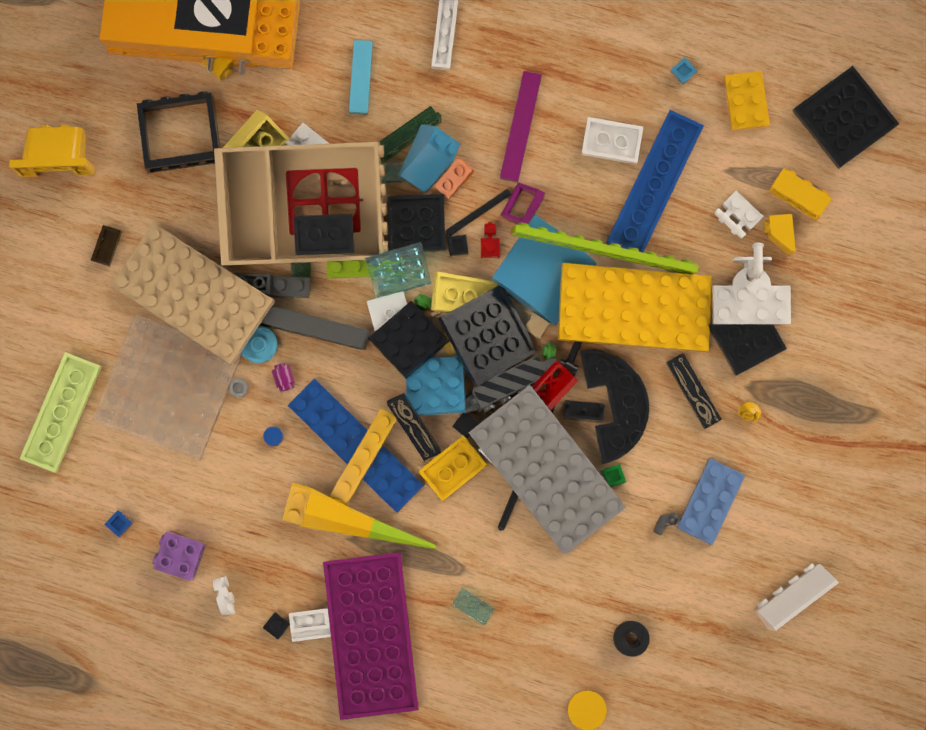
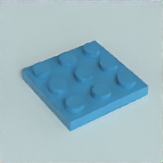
M458 356L430 358L406 379V396L419 416L466 413L465 369Z

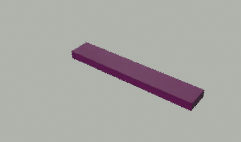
M523 71L500 179L517 183L519 181L542 74Z

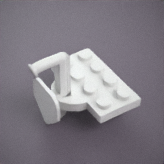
M754 243L752 245L754 257L732 258V262L744 264V269L739 271L733 278L732 286H712L713 325L791 324V286H771L769 276L763 271V263L772 261V257H763V243Z

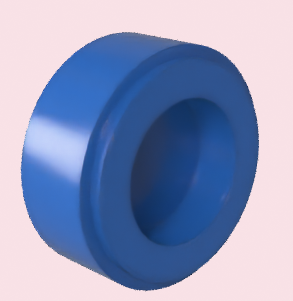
M269 427L265 430L263 438L268 445L278 446L283 441V433L277 427Z

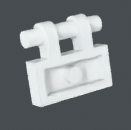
M737 191L723 203L722 206L727 210L725 213L720 208L714 212L719 218L718 221L726 224L731 229L730 232L741 239L746 235L742 230L743 227L750 231L764 217ZM733 215L739 223L736 224L729 217Z

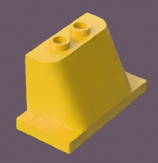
M65 124L59 125V127L41 125L40 128L27 129L22 160H9V168L19 177H39V172L72 171L76 176L95 175V167L86 159L85 130Z

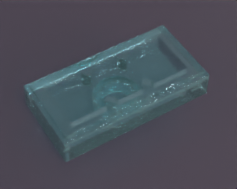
M463 588L452 603L453 606L484 626L495 610Z

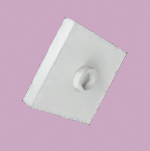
M403 291L367 301L374 330L377 331L407 305Z

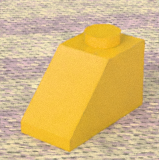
M792 214L769 215L764 222V232L767 233L768 239L787 255H793L796 252Z

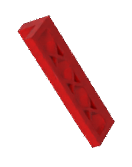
M556 360L535 382L532 388L551 411L578 380ZM560 368L562 371L559 375L553 377V373ZM543 384H547L546 389L544 391H540V387Z

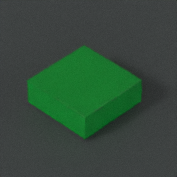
M620 464L601 470L604 480L610 487L626 483Z

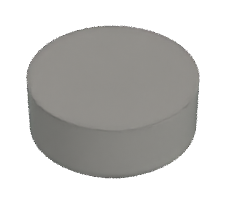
M234 379L229 385V392L235 398H243L249 391V386L243 379Z

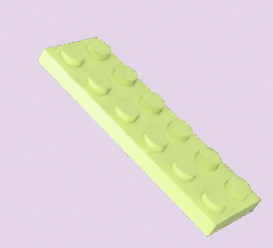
M64 353L20 456L21 460L54 473L58 472L102 366L69 353Z

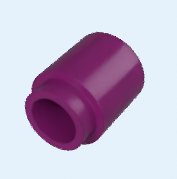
M285 363L275 365L272 375L279 391L284 392L295 388L290 365H285Z

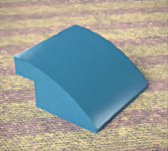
M534 215L529 222V227L531 228L544 227L548 229V232L553 233L558 231L537 215ZM519 237L493 275L492 281L508 290V296L555 326L559 321L561 264L571 263L596 266L597 263L583 251Z

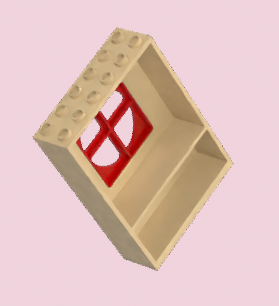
M380 142L214 149L221 265L384 259L385 254H388V241H384V235L388 234L387 222L383 220V216L387 215V207L382 199V196L386 195V186L382 184L381 178L385 176V166L381 165V157H384V146L380 145ZM332 172L346 178L355 188V196L329 197L327 174ZM318 173L320 175L321 196L319 198L295 199L293 193L298 183L305 177ZM331 204L356 205V212L353 216L354 253L296 255L293 216H296L294 212L296 206L320 205L322 207V215H329V206Z

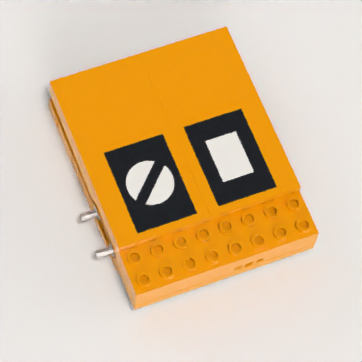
M105 0L99 40L104 46H107L106 50L110 55L202 63L207 59V72H212L213 60H216V58L233 59L232 64L233 66H239L238 73L240 75H245L246 67L257 68V66L293 69L301 0Z

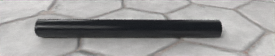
M506 189L445 230L447 235H453L509 197L511 192Z

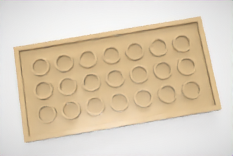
M154 223L111 284L113 288L231 365L234 364L275 302L269 296Z

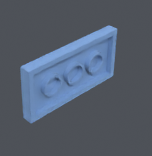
M710 458L679 521L677 529L713 545L745 475Z

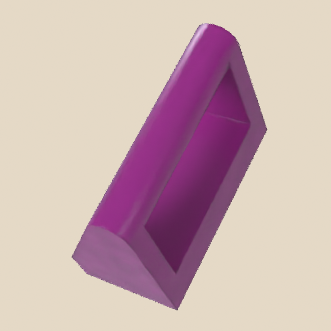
M517 183L500 216L517 225L518 223L529 224L541 205L545 192L522 183ZM522 190L535 196L523 219L510 214Z

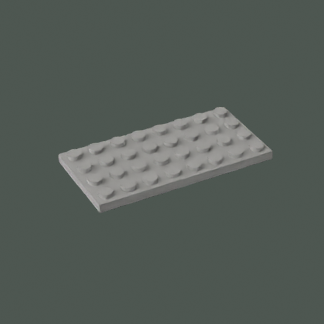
M531 385L524 388L469 432L474 441L564 555L626 508Z

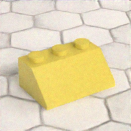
M256 110L223 148L283 146L290 138L268 115Z

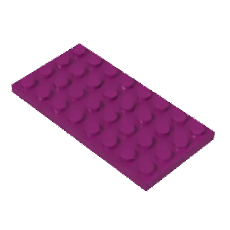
M401 552L323 562L340 720L418 711L419 706Z

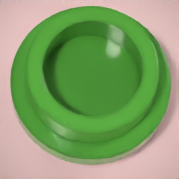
M419 294L418 297L414 298V303L420 310L425 311L431 309L432 300L424 294Z
M547 342L546 345H543L542 356H545V360L552 357L555 358L556 344Z

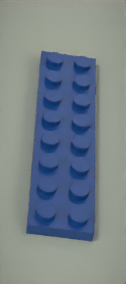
M669 110L606 242L607 245L611 243L619 244L621 248H637L639 252L644 253L704 125Z
M314 378L287 406L348 465L368 430ZM384 446L380 449L363 478L396 513L424 486Z

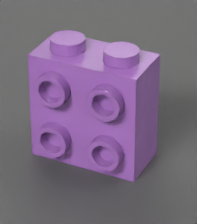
M166 531L159 541L160 551L153 558V569L194 581L206 544Z

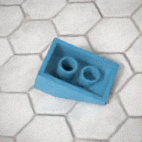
M421 125L398 176L426 193L453 162L460 143L436 126Z

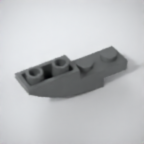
M234 273V275L269 297L294 299V297L309 298L310 278Z

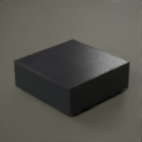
M466 235L447 237L450 256L469 254Z
M463 413L452 427L467 439L470 436L469 432L479 423L468 414Z

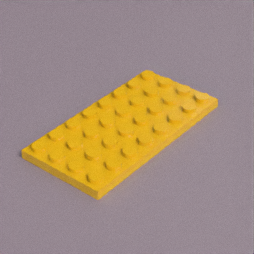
M562 263L558 340L708 352L712 276Z

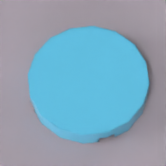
M258 326L241 353L252 363L263 364L268 362L277 352V338L269 328Z

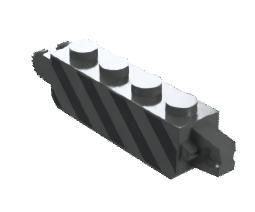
M533 357L494 376L479 386H474L471 396L465 399V414L477 410L479 413L482 411L489 412L496 408V404L500 402L502 404L507 403L528 385L532 387L557 359L552 357L542 362L540 358Z

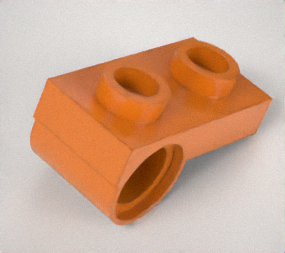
M457 158L434 187L450 199L458 188L472 176L474 170L461 158Z

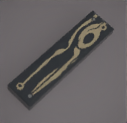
M682 353L666 362L703 428L706 429L722 420L685 355Z
M405 393L387 401L388 407L424 461L441 453L440 447Z

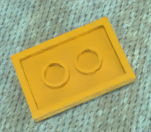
M762 71L725 75L724 83L731 131L769 127L770 122Z
M463 435L418 472L443 502L488 465Z

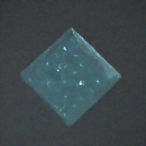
M421 242L365 258L376 298L432 284Z

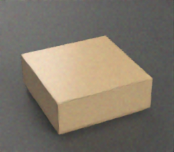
M533 313L525 328L529 334L540 340L550 323Z

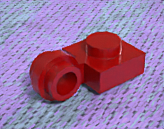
M488 222V224H484V235H488V238H481V258H500V238H492V235H496V223Z

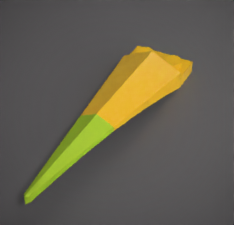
M295 483L291 485L282 516L283 521L295 523L305 528L436 549V545L371 518L313 488Z

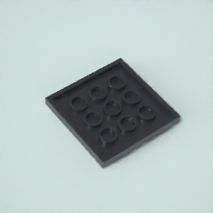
M851 66L792 110L838 169L899 125L898 121L854 66Z
M500 285L438 318L475 387L538 352L506 290Z

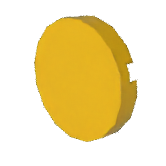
M590 690L579 691L574 694L567 707L568 717L572 724L582 730H594L601 726L607 714L606 703L603 698Z

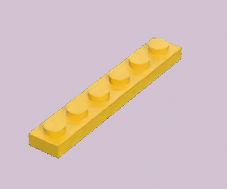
M384 408L380 409L331 492L330 498L346 506L348 505L397 422L396 417Z

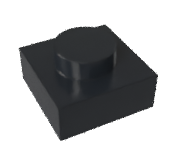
M274 612L263 628L279 640L290 626V623Z

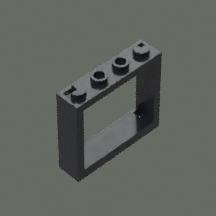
M201 91L197 95L181 94L176 98L162 97L156 101L147 99L143 100L142 103H136L144 167L148 173L215 164L214 149L221 148L215 101L211 92ZM207 103L213 151L151 160L145 112Z

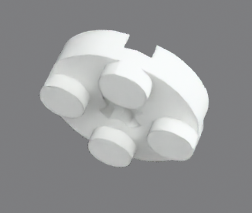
M227 577L213 579L214 591H217L216 600L222 616L235 614L233 605L235 600L233 593L228 592L229 583Z

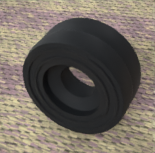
M625 621L615 629L613 641L620 653L635 657L646 651L650 642V636L643 624L637 621ZM634 633L637 636V641L634 644H628L626 641L627 634Z

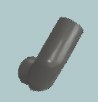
M672 512L661 515L653 532L662 536L666 526L679 523V516Z

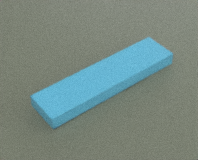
M354 40L349 114L368 115L373 41Z

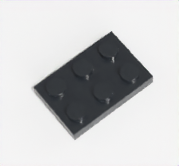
M353 214L293 216L296 255L354 253Z

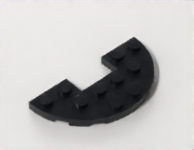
M585 350L580 351L587 389L606 386L613 423L595 426L603 465L623 457L638 443L648 422L649 399L642 379L627 362L604 351Z

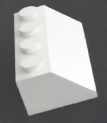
M811 563L803 569L805 573L799 577L797 575L788 580L789 585L785 588L779 587L772 593L774 596L769 600L765 598L757 604L758 608L754 611L768 630L776 631L839 582L821 564L813 565Z

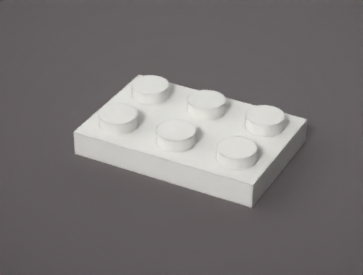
M588 117L581 155L637 165L643 126Z

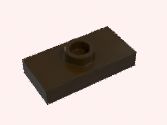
M103 225L91 261L110 267L122 231Z

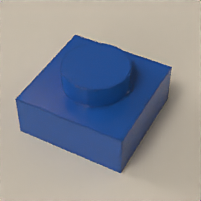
M117 510L104 525L121 538L133 522L120 510Z

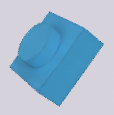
M684 58L670 72L684 85L697 73V70Z

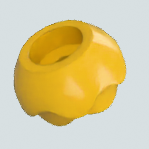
M745 402L739 406L738 416H742L743 420L757 422L758 419H761L762 413L757 404Z

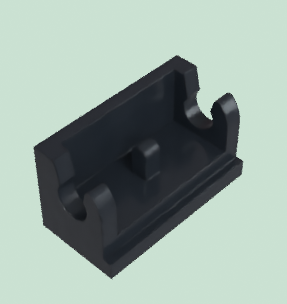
M565 400L564 419L602 423L605 405Z

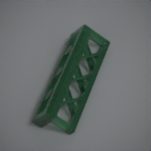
M429 106L379 141L380 145L384 146V157H381V165L412 144L421 125L437 126L442 123L440 113H436Z

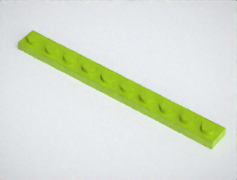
M518 223V225L516 224L511 228L510 235L677 273H698L699 265L692 264L693 261L690 260L678 261L673 256L660 257L657 256V253L649 251L642 253L639 252V249L632 247L624 249L621 248V245L614 243L606 245L601 240H584L585 237L574 235L573 237L566 236V233L562 231L548 232L547 228L537 227L535 229L529 227L530 225L526 223Z

